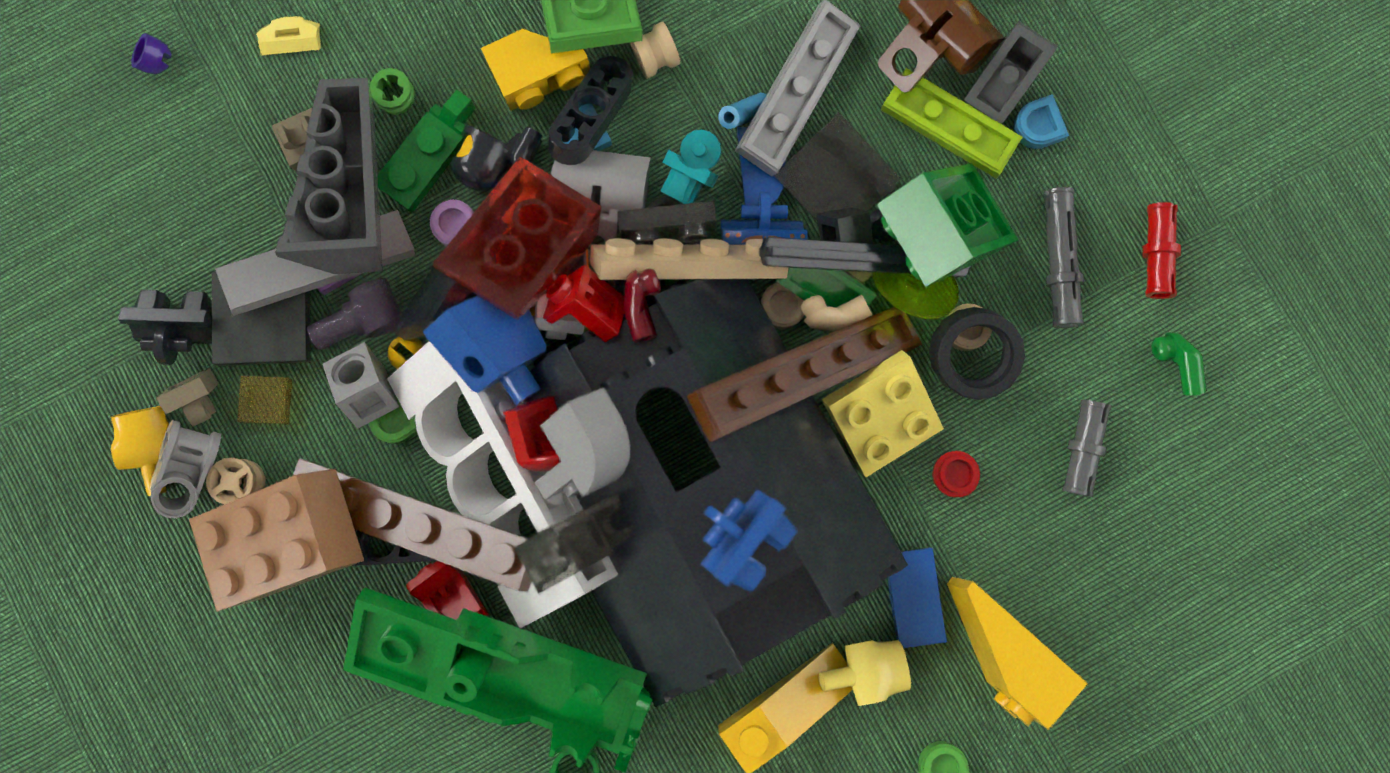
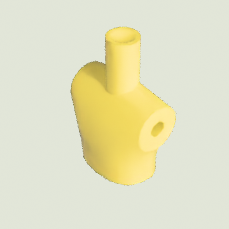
M871 640L846 645L847 667L819 673V683L824 692L852 686L858 706L886 701L888 697L911 688L908 662L899 640L887 642Z

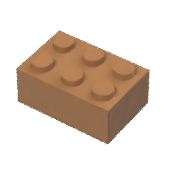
M336 469L294 475L189 519L216 611L260 600L364 561Z

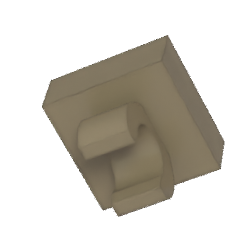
M312 108L272 125L288 165L294 171L297 170L300 155L304 153L308 138L306 131Z
M207 368L168 387L156 399L165 414L182 407L190 424L195 426L210 419L211 414L216 412L207 394L219 383L211 369Z

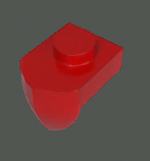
M554 396L542 397L504 411L517 463L524 469L550 471L561 462L541 428V425L557 412Z

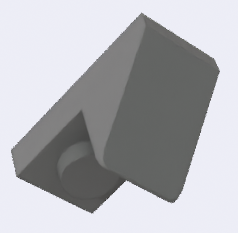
M1018 21L995 49L991 60L967 92L964 101L1000 124H1003L1058 46Z

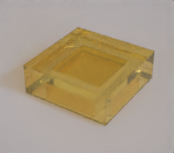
M241 376L237 422L289 425L292 379L287 377Z

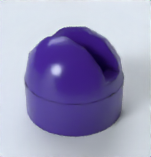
M144 33L135 45L131 66L145 73L160 74L169 67L161 61L162 58L171 59L172 54L164 42Z

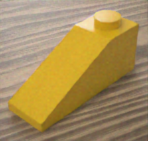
M833 643L718 725L719 735L745 773H753L786 749L853 690L852 686L825 692L821 689L819 683L820 672L847 667V662Z

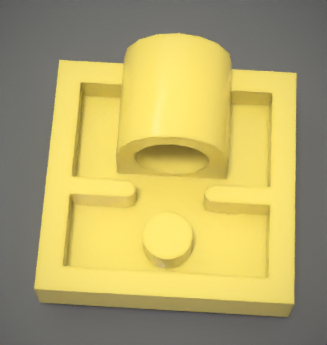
M903 350L822 399L856 467L865 478L944 429L911 357Z

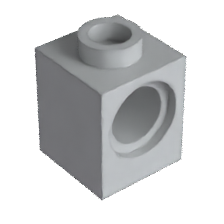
M365 342L323 363L336 405L357 429L400 407L395 393L387 380L388 374L385 367Z

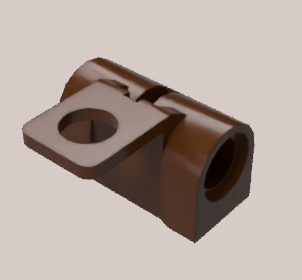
M901 0L898 11L909 23L879 58L878 66L902 92H910L939 58H944L961 75L975 73L1005 37L969 0ZM904 48L912 50L917 58L916 69L908 76L902 75L895 65L898 52Z

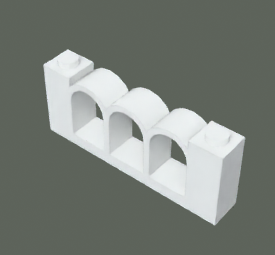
M430 341L387 378L408 419L415 418L416 430L425 450L439 464L447 466V489L453 504L460 514L521 536L518 519L520 512L525 508L550 556L547 558L539 557L528 592L517 591L504 585L498 586L519 628L525 627L618 575L576 495L568 498L563 491L545 500L535 482L549 471H531L522 468L517 463L504 411L523 405L525 401L515 405L501 382L481 393L473 392ZM462 393L484 432L475 440L467 435L458 418L457 404ZM492 451L496 454L516 492V495L510 499L502 496L490 479L487 463Z

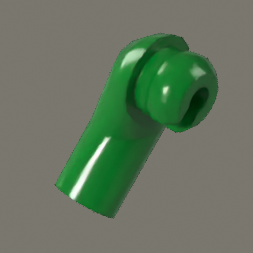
M1167 332L1164 337H1156L1151 345L1152 353L1156 359L1160 361L1171 359L1179 367L1182 393L1184 395L1205 393L1207 387L1201 352L1179 333Z

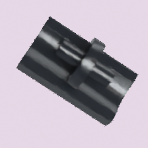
M141 290L134 307H121L118 320L121 324L129 325L133 338L136 342H140L142 351H153L154 357L160 365H172L177 359L178 352L191 351L192 343L212 344V300L207 293L187 291L183 295L181 308L169 309L171 301L165 293L158 290Z

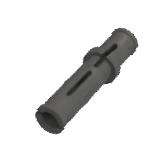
M1071 187L1051 188L1043 193L1050 275L1046 276V287L1051 288L1053 327L1073 328L1084 325L1080 286L1084 284V274L1079 272L1074 189Z

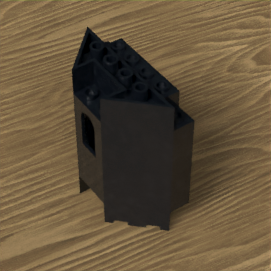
M699 279L687 283L686 280L679 281L661 293L655 294L656 303L649 307L657 337L649 341L633 343L624 313L619 334L605 342L591 330H588L576 339L578 346L569 350L566 344H563L560 348L536 359L533 362L535 367L530 370L541 390L525 400V403L542 397L554 396L558 411L567 402L604 388L625 424L629 437L630 455L623 475L618 480L582 497L581 493H578L576 497L618 573L616 577L592 591L633 668L647 673L643 686L650 693L654 707L665 704L682 693L687 695L707 687L727 673L730 676H734L744 672L743 664L828 616L836 620L846 612L844 607L857 600L864 599L883 584V580L900 572L908 565L813 396L711 443L709 442L687 396L700 388L788 352L747 279ZM655 388H668L677 392L682 397L721 467L678 492H675L636 418V408L639 400L645 393ZM758 489L786 508L783 514L797 529V533L786 548L780 551L772 547L765 540H762L751 557L767 569L765 576L753 591H749L732 582L729 586H726L701 565L713 548L703 539L715 524L714 521L703 513L709 505L723 513L734 497L746 505Z

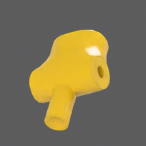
M161 406L135 410L111 417L114 428V440L111 444L113 462L118 470L140 468L147 496H151V478L169 426ZM166 486L161 489V494L167 492Z

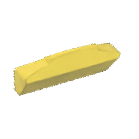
M297 16L272 20L270 24L261 28L256 34L261 55L320 50V24Z

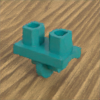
M702 129L694 130L686 135L680 147L681 156L668 150L662 162L672 167L661 192L693 206L703 184L713 188L719 177L717 174L709 171V169L714 167L720 160L721 144L710 131Z

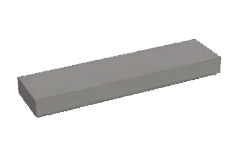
M823 0L818 4L737 145L735 152L770 176H774L779 172L861 25L827 0Z
M396 210L380 215L382 266L415 256L414 247L399 211ZM276 249L215 268L233 316L362 274L328 273L277 257Z

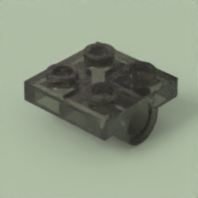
M663 196L652 201L648 208L617 211L621 239L633 241L635 245H653V242L657 239H673L680 241L683 245H700V241L703 239H715L716 214L714 201L682 204L672 197Z

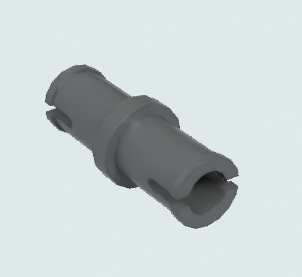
M1081 400L1074 440H1069L1067 449L1072 451L1062 491L1093 497L1100 456L1105 457L1107 447L1103 446V441L1112 405L1091 400Z

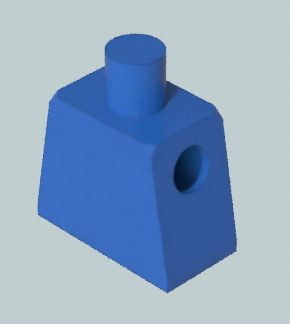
M514 280L447 309L423 331L430 343L473 392L481 393L501 382L515 405H518L541 390L527 366L546 352V344Z

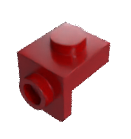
M440 561L430 563L423 567L417 576L406 584L409 593L421 601L427 610L457 620L463 608L485 616L488 615L465 574L456 567Z

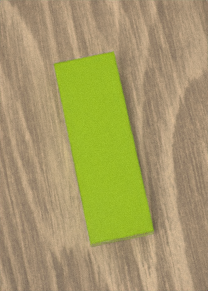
M905 68L902 75L908 76L912 74L913 71L909 70L908 68ZM924 78L910 92H902L895 85L881 107L883 112L965 161L973 163L975 167L996 179L1023 138Z

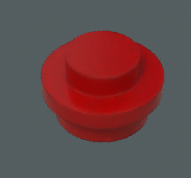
M951 451L937 459L933 466L932 477L935 486L941 493L949 497L958 498L967 496L975 490L980 480V469L975 459L969 454L962 451Z

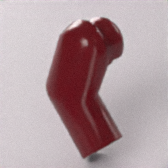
M651 268L639 273L635 270L626 278L623 309L633 343H641L657 337L646 296L658 294L661 287L656 271Z

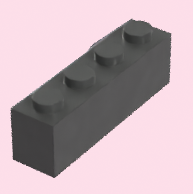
M368 78L320 79L306 131L308 136L303 155H300L296 170L298 177L293 196L289 197L285 212L286 223L282 237L279 236L275 253L277 257L332 274L383 271L375 120Z

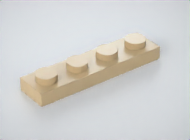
M616 238L607 240L606 245H591L590 264L600 280H626L631 272L637 270L639 273L648 268L656 271L658 279L787 278L788 268L768 267L762 264L759 248L763 239H749L746 241V245H729L726 241L719 239H703L700 241V245H683L680 241L673 239H657L653 242V245H635L633 241Z

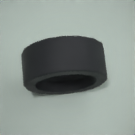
M971 307L957 310L942 320L932 335L929 355L931 367L943 384L962 397L982 400L996 397L1013 385L1021 374L1025 350L1023 338L1014 324L992 310ZM976 326L987 327L996 332L1002 341L1003 352L1000 362L992 373L982 379L971 380L963 378L956 373L951 365L950 351L952 344L959 334L968 328Z

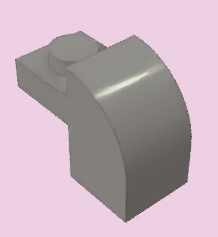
M604 388L567 402L541 425L561 460L559 464L535 482L545 500L563 491L568 498L578 493H581L582 497L618 480L625 472L630 455L629 437L620 414Z

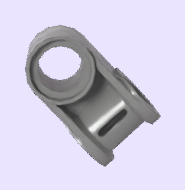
M171 420L160 448L158 462L150 484L151 502L158 514L166 518H180L193 510L197 504L205 478L215 461L221 441V433L213 431L210 435L182 428L180 422ZM170 483H180L187 488L184 495L175 499L166 498L160 493L161 489Z

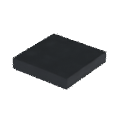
M479 242L440 257L392 331L403 340L424 336L423 331L447 309L466 300L493 257V252Z

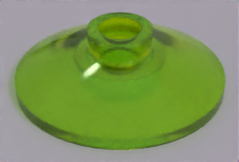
M872 272L874 282L885 299L899 310L911 316L922 319L942 318L948 315L958 302L959 289L954 277H948L925 287L922 280L916 279L912 274Z

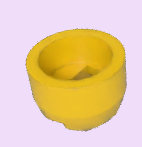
M401 337L395 338L388 348V359L391 365L399 369L407 361L401 353L396 351L400 344L405 346L412 354H415L424 346L421 340L418 338L403 340Z

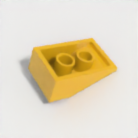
M952 577L947 586L985 679L998 692L993 698L994 701L1025 725L1029 726L1035 721L1043 727L1050 729L1088 683L973 581Z

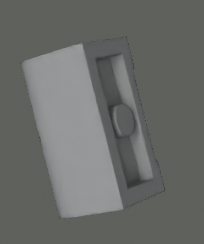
M593 150L589 157L580 164L566 165L554 160L549 186V206L571 210V228L581 238L586 234H597L605 241L616 239L620 216L643 219L648 197L651 158ZM588 250V260H589V262H590V250Z

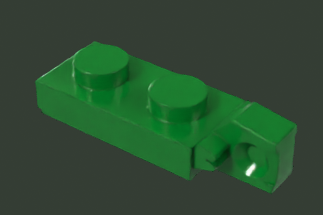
M456 90L442 108L435 104L429 112L427 111L378 174V189L409 212H414L460 150L465 140V137L462 135L465 127L464 123L476 109L472 100L459 90Z

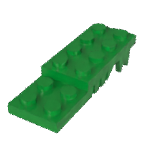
M366 587L363 588L356 598L343 671L443 707L456 709L455 711L468 716L469 714L474 715L482 721L491 724L493 722L501 725V727L531 722L550 729L551 738L548 756L553 758L554 755L560 752L569 753L575 758L576 766L580 768L596 746L619 754L614 769L626 773L644 719L652 702L650 693L642 687L647 673L465 608L462 609L457 620Z

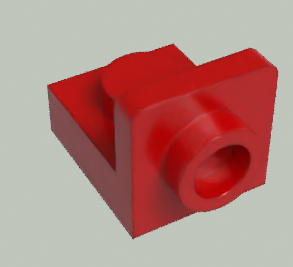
M583 265L568 276L566 274L560 275L549 286L546 293L548 302L543 315V319L548 323L553 324L565 315L571 314L583 326L587 327L605 342L619 334L624 315V296L605 280H600L597 274L587 265Z

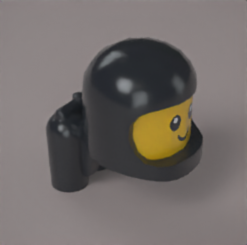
M466 124L462 131L465 140L456 157L452 159L451 169L455 178L467 188L475 191H488L496 187L509 165L512 168L511 172L514 174L519 165L532 163L542 143V135L538 131L526 126L522 134L517 133L505 144L490 134Z

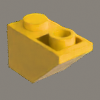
M525 29L516 31L481 48L510 111L516 108L521 110L532 108L543 101L544 95L559 88L565 91L579 86L590 70L589 60L584 49L551 53L548 37Z

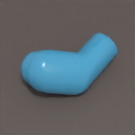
M760 92L724 106L718 114L719 123L726 129H732L751 122L767 94Z

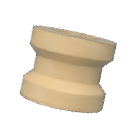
M664 22L654 25L651 32L642 34L643 41L630 42L636 60L646 79L655 76L657 70L661 67L668 66L673 68L680 65L677 48Z
M224 458L212 466L206 477V487L210 496L216 502L222 504L232 502L266 486V477L262 468L256 462L247 459ZM246 476L243 484L244 489L242 490V488L240 487L242 483V478Z

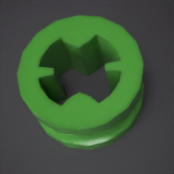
M387 68L379 71L371 80V96L382 111L398 115L411 108L415 100V91L410 80L403 72L398 69ZM396 82L403 93L399 98L393 95L394 100L388 101L383 90L387 85L392 89L391 83Z

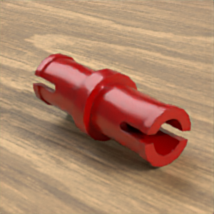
M1168 202L1153 203L1147 206L1148 237L1147 244L1143 245L1142 255L1147 259V290L1145 291V296L1152 299H1169L1177 296L1176 258L1181 256V245L1176 243L1178 205Z

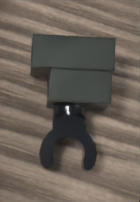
M851 207L817 214L819 235L822 241L873 244V239L892 242L896 239H893L887 231H883L881 221L883 215L879 208L871 214L869 211Z

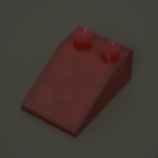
M520 156L433 262V266L514 319L519 320L547 293L549 286L557 277L567 274L596 238L602 206Z

